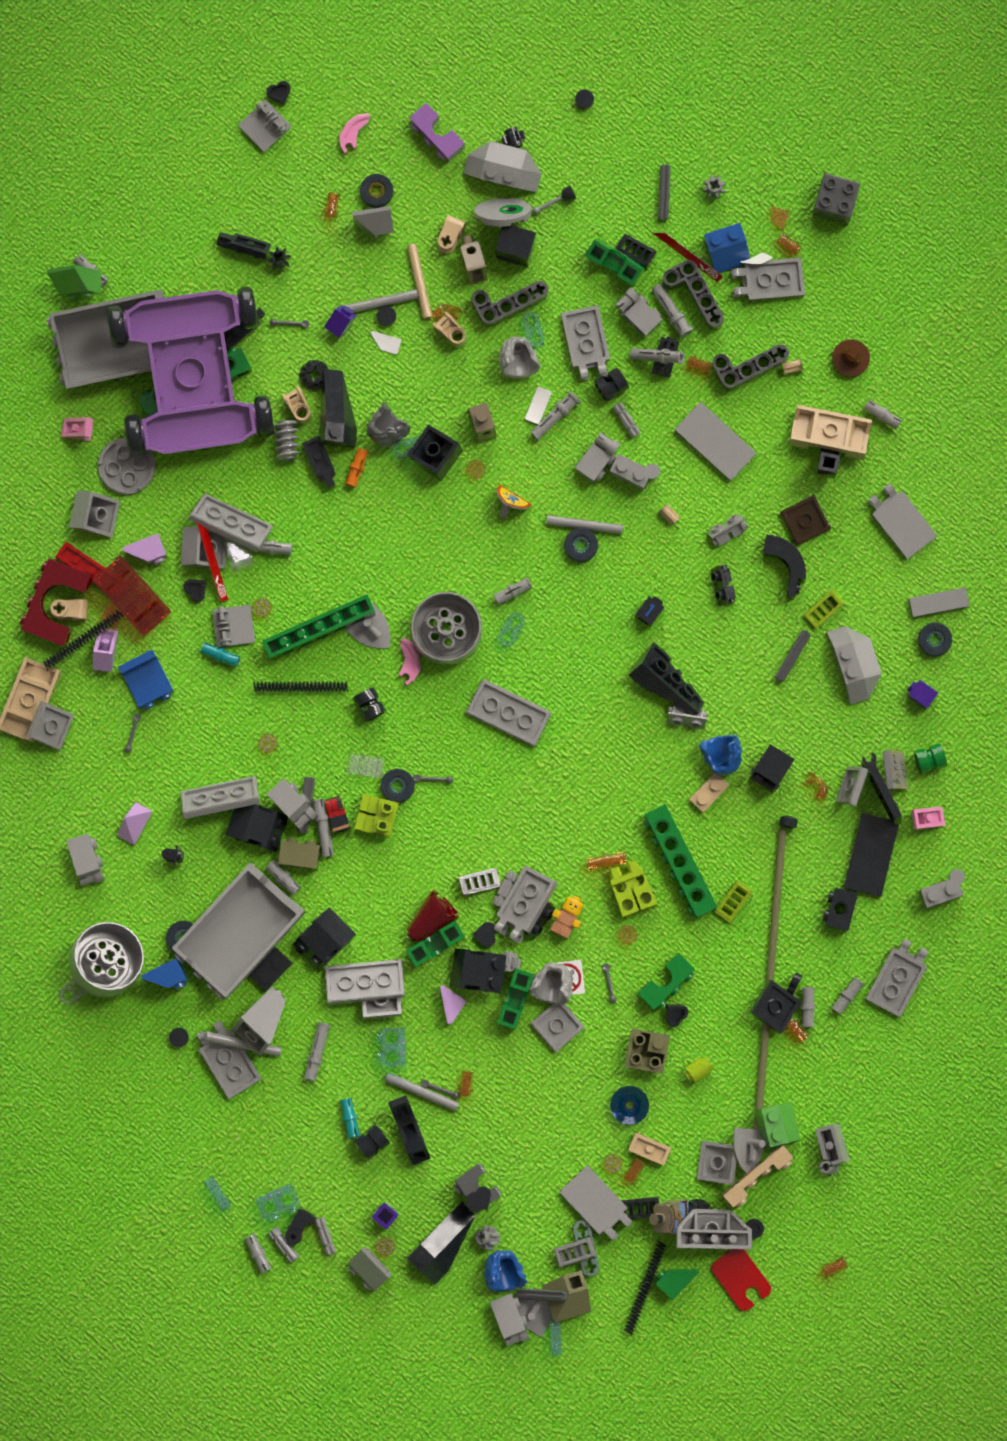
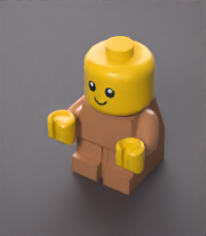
M573 896V898L567 897L562 910L554 909L551 916L556 920L550 931L568 939L573 928L579 929L581 922L576 917L580 915L584 906L580 902V898Z

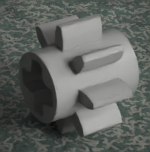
M710 175L709 181L704 180V184L707 187L703 188V192L709 193L708 198L715 196L718 199L719 193L725 194V190L722 187L726 185V182H721L720 175L718 178ZM714 184H717V185H718L717 188H715L714 190H712V189H711V186H713Z
M504 951L503 955H507L504 971L514 973L515 968H520L521 959H517V953Z
M482 1226V1230H478L476 1233V1242L479 1244V1248L493 1250V1245H498L500 1235L496 1231V1227Z

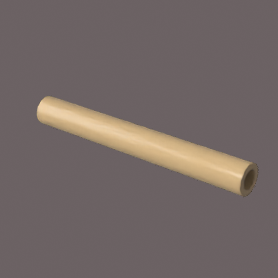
M410 244L407 246L422 316L423 319L432 318L417 246L416 244Z

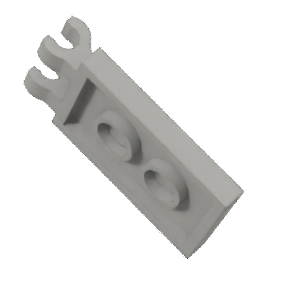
M801 258L768 260L762 264L744 263V268H735L731 271L732 279L743 278V287H735L733 290L734 298L747 296L748 301L805 296Z
M598 305L561 313L573 369L579 368L581 381L589 380L587 369L597 366L599 376H607L605 362L610 361Z
M889 483L883 489L889 498L881 503L877 496L874 495L868 502L875 510L872 514L874 519L907 560L936 538L937 535L904 492L901 491L897 494L894 487Z
M524 866L496 915L500 920L495 925L494 930L505 936L508 926L514 928L509 938L520 944L523 940L524 932L530 933L558 883Z
M903 939L898 950L892 948L866 997L867 1000L901 1017L927 968L923 961L929 952L920 948L917 956L908 953L907 950L911 942Z
M221 1021L213 1024L218 1034L237 1038L232 1029L228 1032L226 1031ZM204 1030L197 1034L203 1045L199 1051L228 1099L262 1079L245 1049L205 1041L206 1033Z
M588 1165L560 1191L563 1197L599 1235L605 1232L614 1241L619 1236L611 1228L614 1224L621 1220L629 1227L633 1223L624 1213L628 1209L625 1204Z

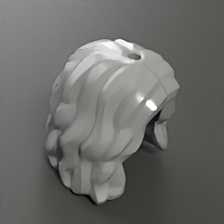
M514 336L502 344L499 362L500 371L505 377L522 379L539 371L541 365L537 359L536 351L526 338Z
M554 962L543 966L541 971L532 980L531 987L529 988L531 995L542 1002L546 1001L553 1005L561 1006L569 1003L572 995V981L568 968L563 964H556Z

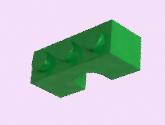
M599 238L593 240L584 255L598 265L608 267L619 278L632 286L638 282L646 269Z
M453 921L429 938L407 949L406 952L417 968L466 937L457 922Z
M680 953L665 966L671 974L669 985L660 987L651 980L638 993L653 1010L656 1008L660 1010L667 1003L665 999L670 994L674 996L681 989L679 985L683 981L687 983L695 975L693 973L695 968Z
M515 969L497 1024L516 1030L534 974Z

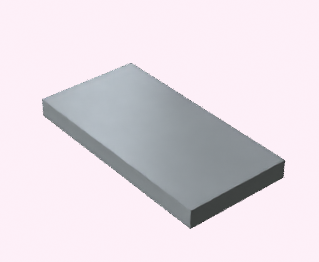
M701 402L675 428V431L730 482L756 455V452Z
M208 494L202 496L189 517L190 521L198 522L203 527L256 552L259 551L273 528V525Z
M482 679L466 714L534 747L552 713L485 679Z
M256 776L181 791L184 819L260 803Z
M402 959L325 966L328 1005L405 997Z

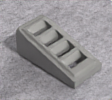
M496 868L459 877L463 896L501 886ZM492 873V877L494 880V884L492 885L490 884L488 874ZM483 875L485 876L487 886L484 887L481 880V876ZM475 877H477L479 888H475L473 880ZM467 879L470 880V884H471V888H472L471 890H468V888H467V884H466V880H467Z
M591 1237L554 1248L559 1267L596 1256ZM583 1243H587L590 1254H586ZM577 1245L580 1246L583 1256H579ZM570 1247H573L576 1258L574 1259L572 1257ZM564 1249H566L569 1258L567 1261L563 1252Z

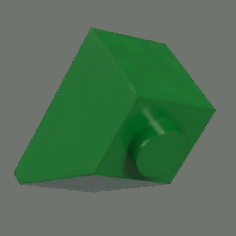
M668 1269L666 1272L662 1270L655 1277L657 1279L655 1284L673 1300L699 1271L697 1269Z

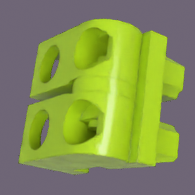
M363 793L359 811L376 816L358 812L355 830L390 837L399 803Z

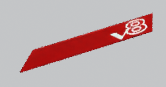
M653 233L684 258L693 261L700 270L716 282L723 278L721 274L668 234Z
M197 522L220 601L229 600L208 530Z

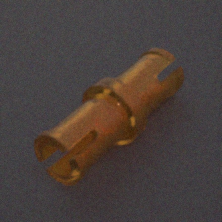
M625 851L610 855L605 853L603 856L587 858L588 870L603 867L608 869L613 865L627 863Z

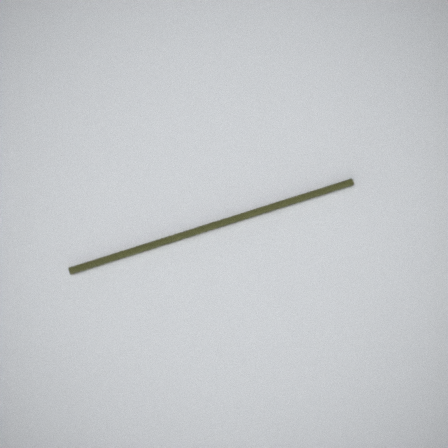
M779 829L766 984L768 980L774 981L786 830ZM763 1022L755 1110L763 1109L770 1027ZM755 1115V1116H754V1128H753V1129L759 1130L758 1123H757V1119H756V1115Z

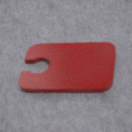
M731 1249L712 1264V1272L736 1305L743 1311H747L755 1306L752 1300L746 1297V1290L748 1288L756 1287L762 1299L771 1293L770 1284L744 1249Z

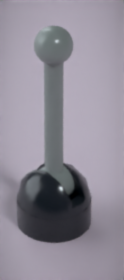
M569 185L562 190L560 197L540 207H534L532 212L539 214L541 210L562 199L569 202L577 198Z

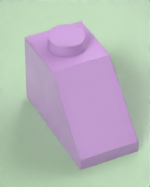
M158 533L122 547L125 554L149 564H160L165 561L164 558L168 557Z
M101 629L102 634L98 632L99 636H97L93 650V670L112 672L116 656L118 630L105 629L103 631Z

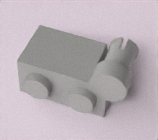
M630 287L625 292V295L615 303V306L619 309V313L646 339L662 323L660 318L662 315L655 308L651 309L647 305L648 301Z
M602 432L575 467L577 473L593 484L596 480L600 481L606 473L603 470L606 466H611L614 463L616 451L621 445L617 441L609 439Z
M618 454L609 474L644 491L649 479L654 481L658 478L660 468L656 464H649L644 467Z
M283 778L267 795L301 830L308 821L313 820L318 814L308 805L310 800L303 793L301 795L297 793L299 791L297 786L292 781L288 784Z
M85 834L66 840L81 885L105 881L101 869L103 862L95 851L98 849L95 838Z
M955 869L950 872L949 880L919 890L924 908L926 909L963 896L960 886L965 879L963 871Z
M832 1124L815 1129L823 1160H825L819 1166L822 1168L820 1170L822 1173L835 1174L839 1171V1164L850 1162L840 1124Z
M511 1293L490 1302L507 1347L520 1341L530 1340L525 1328L528 1326L524 1315L520 1316L518 1310L521 1308L518 1297L514 1298Z

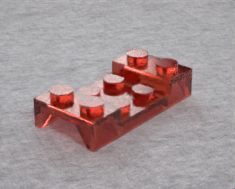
M121 555L92 580L143 637L172 612Z

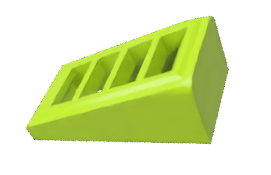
M832 589L811 607L804 616L817 629L842 607L845 602ZM830 596L838 603L837 606L829 600ZM824 601L831 607V611L822 604ZM819 606L824 611L826 616L823 617V615L816 608ZM812 612L820 618L819 622L811 615Z
M737 880L715 910V913L731 923L753 891ZM735 889H740L746 895L743 897L741 894L735 891ZM733 894L742 901L738 903L730 896ZM727 900L737 906V908L733 909L726 904ZM722 907L732 912L731 916L721 910Z

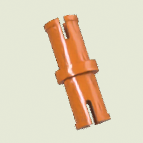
M357 448L353 463H350L349 466L350 471L345 482L346 485L354 488L357 487L361 472H364L365 469L363 467L369 454L367 450Z

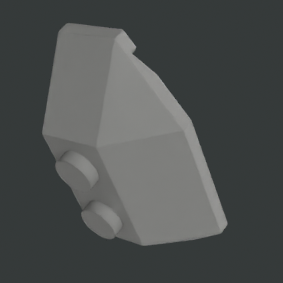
M492 141L468 154L464 174L479 179L537 192L541 177L540 170L527 150Z
M846 626L828 631L829 642L850 705L869 699L882 674L870 638Z
M692 1209L676 1228V1248L752 1249V1229L732 1210Z

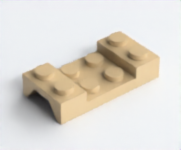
M797 405L789 445L808 449V446L843 452L846 453V457L864 460L872 420Z
M24 657L0 718V730L34 743L35 740L26 736L40 701L49 703L62 671L55 668L50 669L49 667V670L46 671L45 665Z
M780 1145L748 1174L744 1175L726 1190L722 1196L731 1207H741L747 1201L746 1197L748 1194L744 1190L745 1187L750 1189L757 1183L755 1179L759 1175L764 1177L772 1170L771 1165L776 1170L780 1168L785 1170L792 1164L790 1160L793 1156L784 1146Z

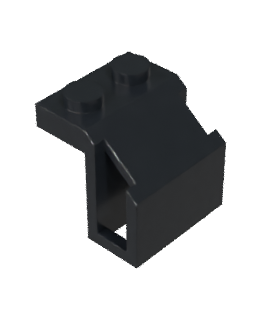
M257 804L235 808L225 835L260 846L269 851L277 852L284 828L287 825L288 816Z
M330 907L311 923L312 925L293 943L296 951L303 955L318 972L349 944L356 935Z
M455 948L449 987L501 994L507 955Z

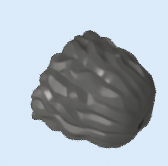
M383 402L378 411L372 415V419L367 425V434L379 447L387 448L406 437L411 427L404 420H399L391 412V408L386 402Z

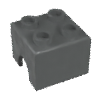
M824 173L812 215L849 225L861 183Z
M478 1163L455 1180L456 1185L453 1187L460 1196L464 1194L467 1199L470 1193L476 1192L479 1188L478 1178L486 1170L481 1163ZM497 1186L490 1189L491 1197L489 1204L502 1195ZM465 1201V1204L471 1212L473 1210H475V1212H479L480 1210H482L479 1208L471 1207L467 1203V1201Z

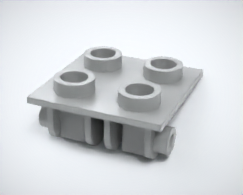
M267 100L263 103L260 101L256 105V109L238 125L263 152L291 128V125Z
M250 605L229 608L219 607L212 610L217 647L255 643Z

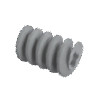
M284 420L277 422L279 424H276L274 429L278 432L274 435L276 438H279L275 441V444L279 447L275 448V451L280 454L276 455V459L279 461L298 460L294 456L300 453L294 450V448L298 447L299 444L294 443V440L299 439V437L293 435V433L298 431L297 428H293V425L298 424V421Z

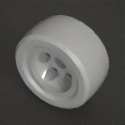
M439 592L425 598L415 609L410 623V634L417 651L431 662L441 665H452L467 659L475 652L483 633V623L475 605L466 597L453 592ZM447 611L448 616L442 617L441 612ZM455 616H460L462 621L460 623L454 622ZM435 619L437 621L436 626H431L429 624L430 620ZM444 623L448 624V623H449V624L451 625V626H449V627L451 628V630H450V631H447V630L445 629V630L442 631V630H441V627H443L442 624H444ZM457 630L463 631L462 637L456 636ZM437 633L439 635L438 640H432L431 635ZM446 639L452 640L450 646L445 645L444 641Z
M113 922L97 923L85 929L74 941L69 954L70 973L75 983L88 994L105 998L119 995L128 990L141 973L144 956L142 945L137 936L123 925ZM104 944L105 948L100 949L98 945ZM94 953L96 959H90L89 954ZM106 954L111 956V961L106 960L104 956ZM121 959L123 965H119L117 963V960ZM94 967H100L101 972L96 973ZM108 970H114L115 975L110 976L108 974Z

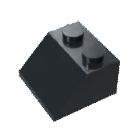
M428 424L407 456L427 473L442 481L463 452V449L457 441Z

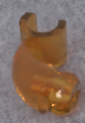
M441 304L434 308L435 310L432 312V315L436 319H441L446 311L450 312L452 317L458 320L459 318L454 315V312H463L460 307Z
M808 772L807 774L812 775L814 780L811 782L805 780L807 784L816 783L818 787L817 797L825 799L828 793L826 782L822 778L817 777L813 772Z

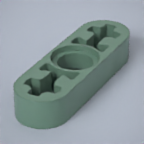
M585 1220L577 1221L573 1227L575 1240L578 1241V1237L582 1238L581 1232H577L576 1228H579V1224L583 1223L584 1226L588 1227V1230H585V1236L590 1235L596 1253L590 1224ZM577 1245L579 1256H583L580 1246ZM597 1254L594 1256V1259L591 1258V1263L593 1265L596 1264V1268L593 1269L592 1273L589 1270H585V1266H588L587 1259L580 1261L585 1275L594 1276L598 1273L599 1263Z

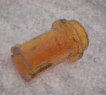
M328 193L326 208L323 210L325 216L336 217L340 194Z
M784 233L780 235L776 242L788 250L790 255H796L801 249L798 241H793Z
M690 355L686 366L689 369L693 368L708 374L712 363L699 359L696 355Z
M793 1018L787 1024L786 1031H790L801 1044L809 1037V1034L798 1024L799 1021H795Z
M462 1071L461 1085L458 1088L459 1094L471 1096L474 1072Z
M635 1158L627 1173H624V1179L634 1184L635 1181H638L637 1177L646 1164Z
M842 1256L829 1264L824 1263L825 1266L822 1267V1270L826 1277L830 1276L832 1278L833 1274L848 1268Z

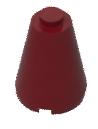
M432 890L428 894L407 928L409 932L407 936L413 942H421L460 917L456 915L458 913L457 910L445 897L439 898L437 896L439 892L436 890Z

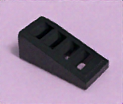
M627 234L623 235L615 248L644 266L646 270L657 255V251ZM629 241L630 243L625 250L622 249L625 242ZM634 244L636 246L632 253H629ZM639 248L642 249L640 255L636 257L635 254ZM645 253H648V256H647L646 259L643 261V260H642V257L644 256Z
M659 1197L621 1201L625 1206L630 1204L631 1215H627L630 1219L648 1218L653 1214L650 1213L649 1202L653 1201L654 1207L655 1204L659 1203ZM641 1202H645V1214H642ZM634 1203L638 1205V1214L634 1213Z

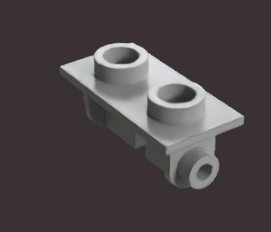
M740 514L733 515L724 524L712 527L707 535L712 538L714 546H721L731 540L728 535L729 532L732 533L733 537H736L745 532L748 525L744 521L745 518Z
M677 705L669 706L667 723L675 726H691L695 729L705 728L707 712L704 709H701L695 715L691 712L690 714L686 713L685 709Z

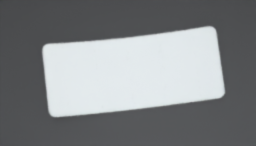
M537 387L525 417L526 420L536 424L540 423L551 396V391Z

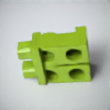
M636 860L626 863L629 871L626 875L622 876L619 866L609 870L610 884L622 918L639 913L633 894H635L641 911L657 906V901L643 868L640 869Z

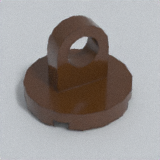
M847 339L840 342L832 354V363L835 370L845 377L861 375L867 370L870 362V353L867 347L855 339Z

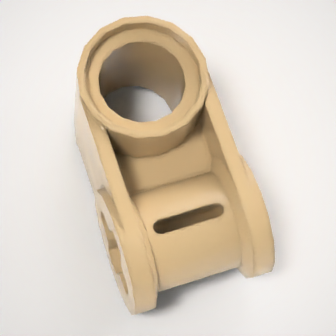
M450 215L446 217L438 237V246L442 253L450 254L454 251L464 231L465 221ZM447 240L450 241V244H447L446 246L443 245V242L446 243Z
M445 311L443 313L444 316L437 323L434 322L432 326L452 346L460 348L465 345L467 340L465 331ZM455 334L463 336L460 341L453 340Z
M297 386L295 390L287 394L283 393L282 396L295 420L303 425L309 423L312 415L300 387ZM305 410L308 412L306 417H298L300 411Z
M83 599L55 600L51 604L50 609L56 619L85 621L87 620L88 601ZM61 605L64 610H61V613L58 614L55 609H58Z

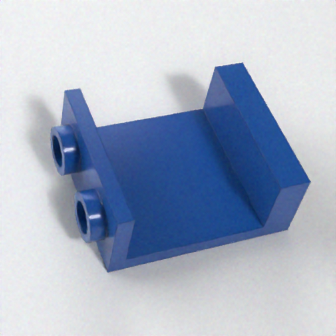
M153 650L118 666L139 709H150L155 706L154 702L160 699L165 701L172 697L171 694L174 693V690Z

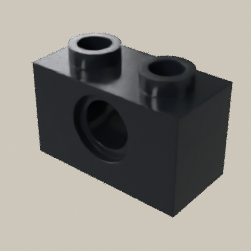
M835 888L834 892L830 891L827 901L830 903L829 910L825 909L822 920L826 921L825 926L847 932L850 927L858 893ZM836 904L844 906L845 911L843 914L839 915L835 912L834 907Z

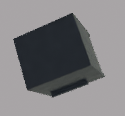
M512 225L502 227L495 250L496 258L529 267L536 242V232Z
M770 744L756 767L750 771L752 773L749 778L773 793L776 788L780 787L779 783L795 759Z

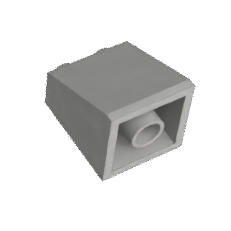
M273 987L240 1018L233 1028L260 1056L263 1055L272 1042L286 1002L283 994Z

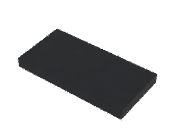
M866 813L861 814L843 888L882 897L899 825L894 827L890 819Z

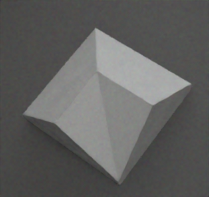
M390 206L352 212L354 225L374 239H377L382 234L394 233Z

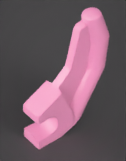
M368 113L358 114L350 119L339 134L340 146L344 154L348 153L347 145H352L354 150L357 149L358 131L369 122L370 115Z
M403 638L400 646L405 656V661L399 675L400 677L404 674L410 676L409 680L405 682L408 686L421 671L420 655L415 645L408 639Z

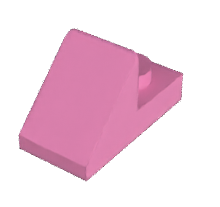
M88 417L64 418L61 437L90 441L93 419Z
M942 807L911 810L915 830L945 826Z

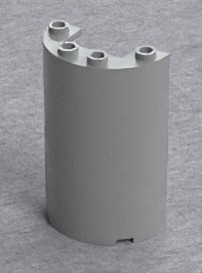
M162 290L50 313L47 323L49 329H53V333L55 332V336H52L54 347L59 349L57 361L59 366L63 367V374H60L61 384L65 385L66 389L151 371L147 343L129 341L127 339L128 344L123 348H114L112 346L107 309L111 306H120L123 312H125V310H129L140 301L164 298Z
M250 862L172 947L176 952L174 956L181 963L186 961L195 969L193 973L200 980L204 977L208 981L206 985L222 1000L228 999L306 912Z

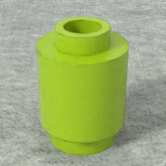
M705 1056L686 1066L684 1075L689 1082L694 1081L696 1084L711 1074L710 1071L714 1068Z

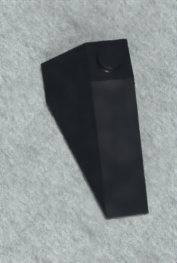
M323 369L318 444L356 448L357 427L343 371Z
M653 642L636 661L628 675L642 688L697 715L704 701L691 684H686L681 677L683 673L680 669L676 670L671 664V657Z
M461 1202L407 1259L436 1285L450 1270L476 1215Z

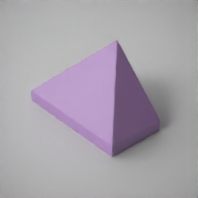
M135 802L125 816L117 836L135 845L153 811Z
M443 985L440 986L447 1024L449 1025L453 1023L467 1001Z

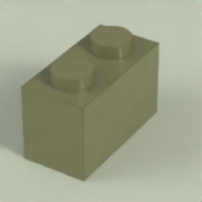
M286 838V841H281L279 865L318 869L320 846L316 845L317 842L305 840V844L297 843L298 839Z

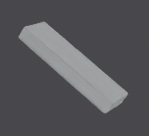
M966 587L909 598L912 618L969 607Z

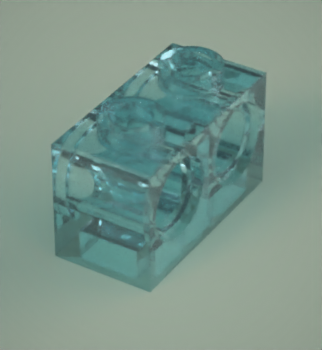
M405 1027L381 1028V1032H378V1044H382V1052H378L379 1063H382V1067H406ZM390 1032H394L397 1035V1040L394 1043H388L386 1040V1036ZM392 1051L398 1056L397 1061L394 1063H390L387 1060V1054Z
M292 1183L255 1199L264 1221L269 1219L270 1222L281 1218L280 1213L287 1211L290 1214L298 1210L297 1206L301 1204ZM285 1194L292 1195V1204H284L283 1196ZM267 1202L275 1204V1211L273 1213H268L265 1210Z

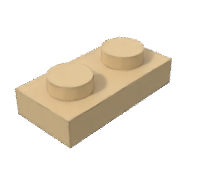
M714 773L689 800L703 813L726 790L729 784L720 775Z
M635 1133L628 1151L664 1166L671 1147Z

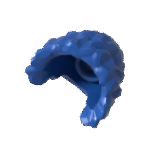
M736 735L712 737L709 740H703L699 745L701 753L704 755V761L716 775H731L738 770L741 764L742 748L740 740Z
M498 1250L488 1257L484 1276L486 1278V1286L490 1291L506 1292L525 1286V1283H528L526 1275L523 1273V1266L518 1262L516 1255L512 1251Z

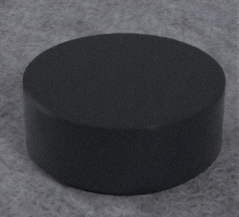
M580 90L575 96V103L580 109H589L594 103V96L589 90Z
M389 306L382 307L377 313L379 323L383 326L394 324L396 321L395 310Z
M175 1028L170 1032L169 1040L172 1045L183 1047L189 1041V1034L183 1028Z
M750 1219L746 1222V1225L752 1229V1238H758L763 1234L764 1225L760 1220Z

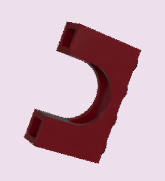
M48 558V561H44L41 572L43 573L41 579H37L35 583V594L33 597H30L27 603L29 609L27 614L22 616L20 625H22L21 630L65 647L73 629L52 621L46 615L44 610L45 596L52 588L61 585L88 593L94 576Z

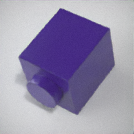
M341 305L334 310L324 327L340 338L346 334L356 315L353 314L349 307Z
M919 680L917 683L913 681L907 689L910 692L907 697L924 710L929 707L938 694L937 691L922 680Z
M384 1202L372 1218L387 1230L400 1214Z

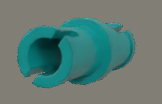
M207 642L202 646L201 654L212 657L219 663L222 661L235 668L238 666L240 656L225 651L223 647L218 648Z
M352 1098L340 1100L344 1116L342 1121L345 1122L348 1139L360 1136L356 1121L358 1117L354 1112Z

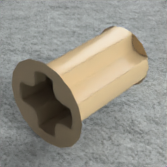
M801 359L782 364L785 375L803 370Z
M668 504L659 511L671 525L680 518Z

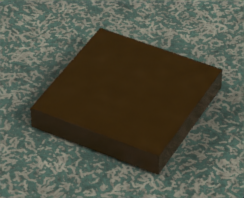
M815 495L780 511L796 546L831 530Z

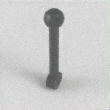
M274 318L270 320V325L272 326L280 324L297 325L303 328L309 327L307 320L303 322L277 321Z
M139 714L133 716V727L128 744L124 748L127 753L132 751L131 744L137 723L141 720Z
M418 774L413 776L415 782L420 780L441 781L448 784L453 782L451 776L447 778L420 777Z
M605 963L602 968L606 973L609 987V1001L615 1003L617 998L614 996L609 973L610 965Z
M428 1080L421 1082L423 1087H431L451 1095L454 1099L460 1097L457 1091L452 1092L429 1083Z

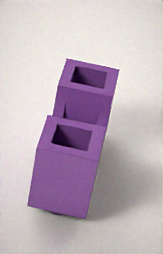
M425 103L410 117V127L414 132H420L424 136L423 141L429 147L433 146L437 150L435 153L442 161L445 159L449 163L465 148V143L453 130L444 136L436 135L433 132V127L440 121L439 115Z

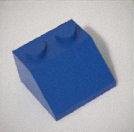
M741 223L704 234L703 240L712 267L718 273L744 266V263L740 261L750 259Z
M174 959L141 975L144 980L170 989L174 988L176 991L187 986L186 982L189 981L178 959Z

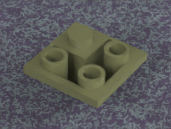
M632 1028L625 1067L663 1074L670 1035Z
M582 1270L564 1275L542 1286V1289L562 1290L568 1293L566 1302L547 1301L554 1323L591 1312L588 1288Z

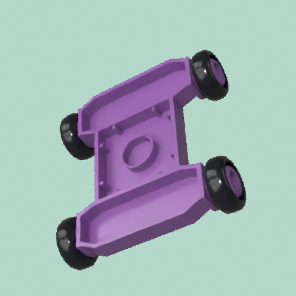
M239 288L237 296L213 290L140 301L129 310H125V312H123L120 306H111L107 309L111 344L114 348L127 346V339H129V341L147 343L158 412L142 419V421H140L139 416L136 414L127 415L124 418L127 447L131 456L143 455L145 447L146 450L151 449L168 454L241 443L252 434H257L256 431H258L261 437H270L274 434L272 410L268 396H256L254 404L234 400L226 351L225 331L240 325V323L245 329H253L258 325L252 288Z

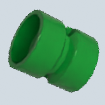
M940 743L929 746L928 750L922 748L914 751L915 761L920 774L932 771L933 767L936 770L947 767L945 753Z

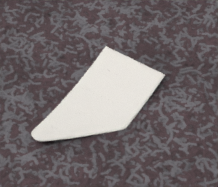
M762 252L753 258L740 262L762 264L773 257Z
M375 331L371 332L381 350L394 354L398 353L402 339Z

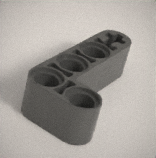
M686 260L665 271L663 275V285L665 288L675 289L685 284L707 327L711 330L720 329L723 324V314L697 265L691 260ZM691 267L693 273L685 274L683 268ZM673 275L676 277V282L669 283L666 277ZM694 283H699L702 286V289L700 291L693 290L692 285ZM709 300L711 306L703 307L701 301ZM712 315L715 319L719 318L717 324L711 322Z
M537 281L495 303H492L487 292L477 290L472 295V304L482 324L486 327H492L544 301L548 297V286L543 281ZM537 288L543 290L542 295H540V293H536ZM483 296L486 301L483 304H478L475 299ZM526 296L528 301L525 304H521L518 302V298ZM505 304L510 305L511 310L509 312H503L501 310V307ZM492 313L494 318L491 321H487L484 319V315Z
M779 344L733 367L725 354H718L713 359L712 369L723 389L731 391L785 363L789 356V349L785 345ZM777 351L780 353L784 352L783 358L777 356L772 362V358L777 355ZM765 359L769 365L761 367L758 361ZM723 360L726 366L719 368L716 366V361ZM743 368H749L752 374L749 376H745L742 374L741 370ZM728 376L733 377L735 383L728 385L724 379Z

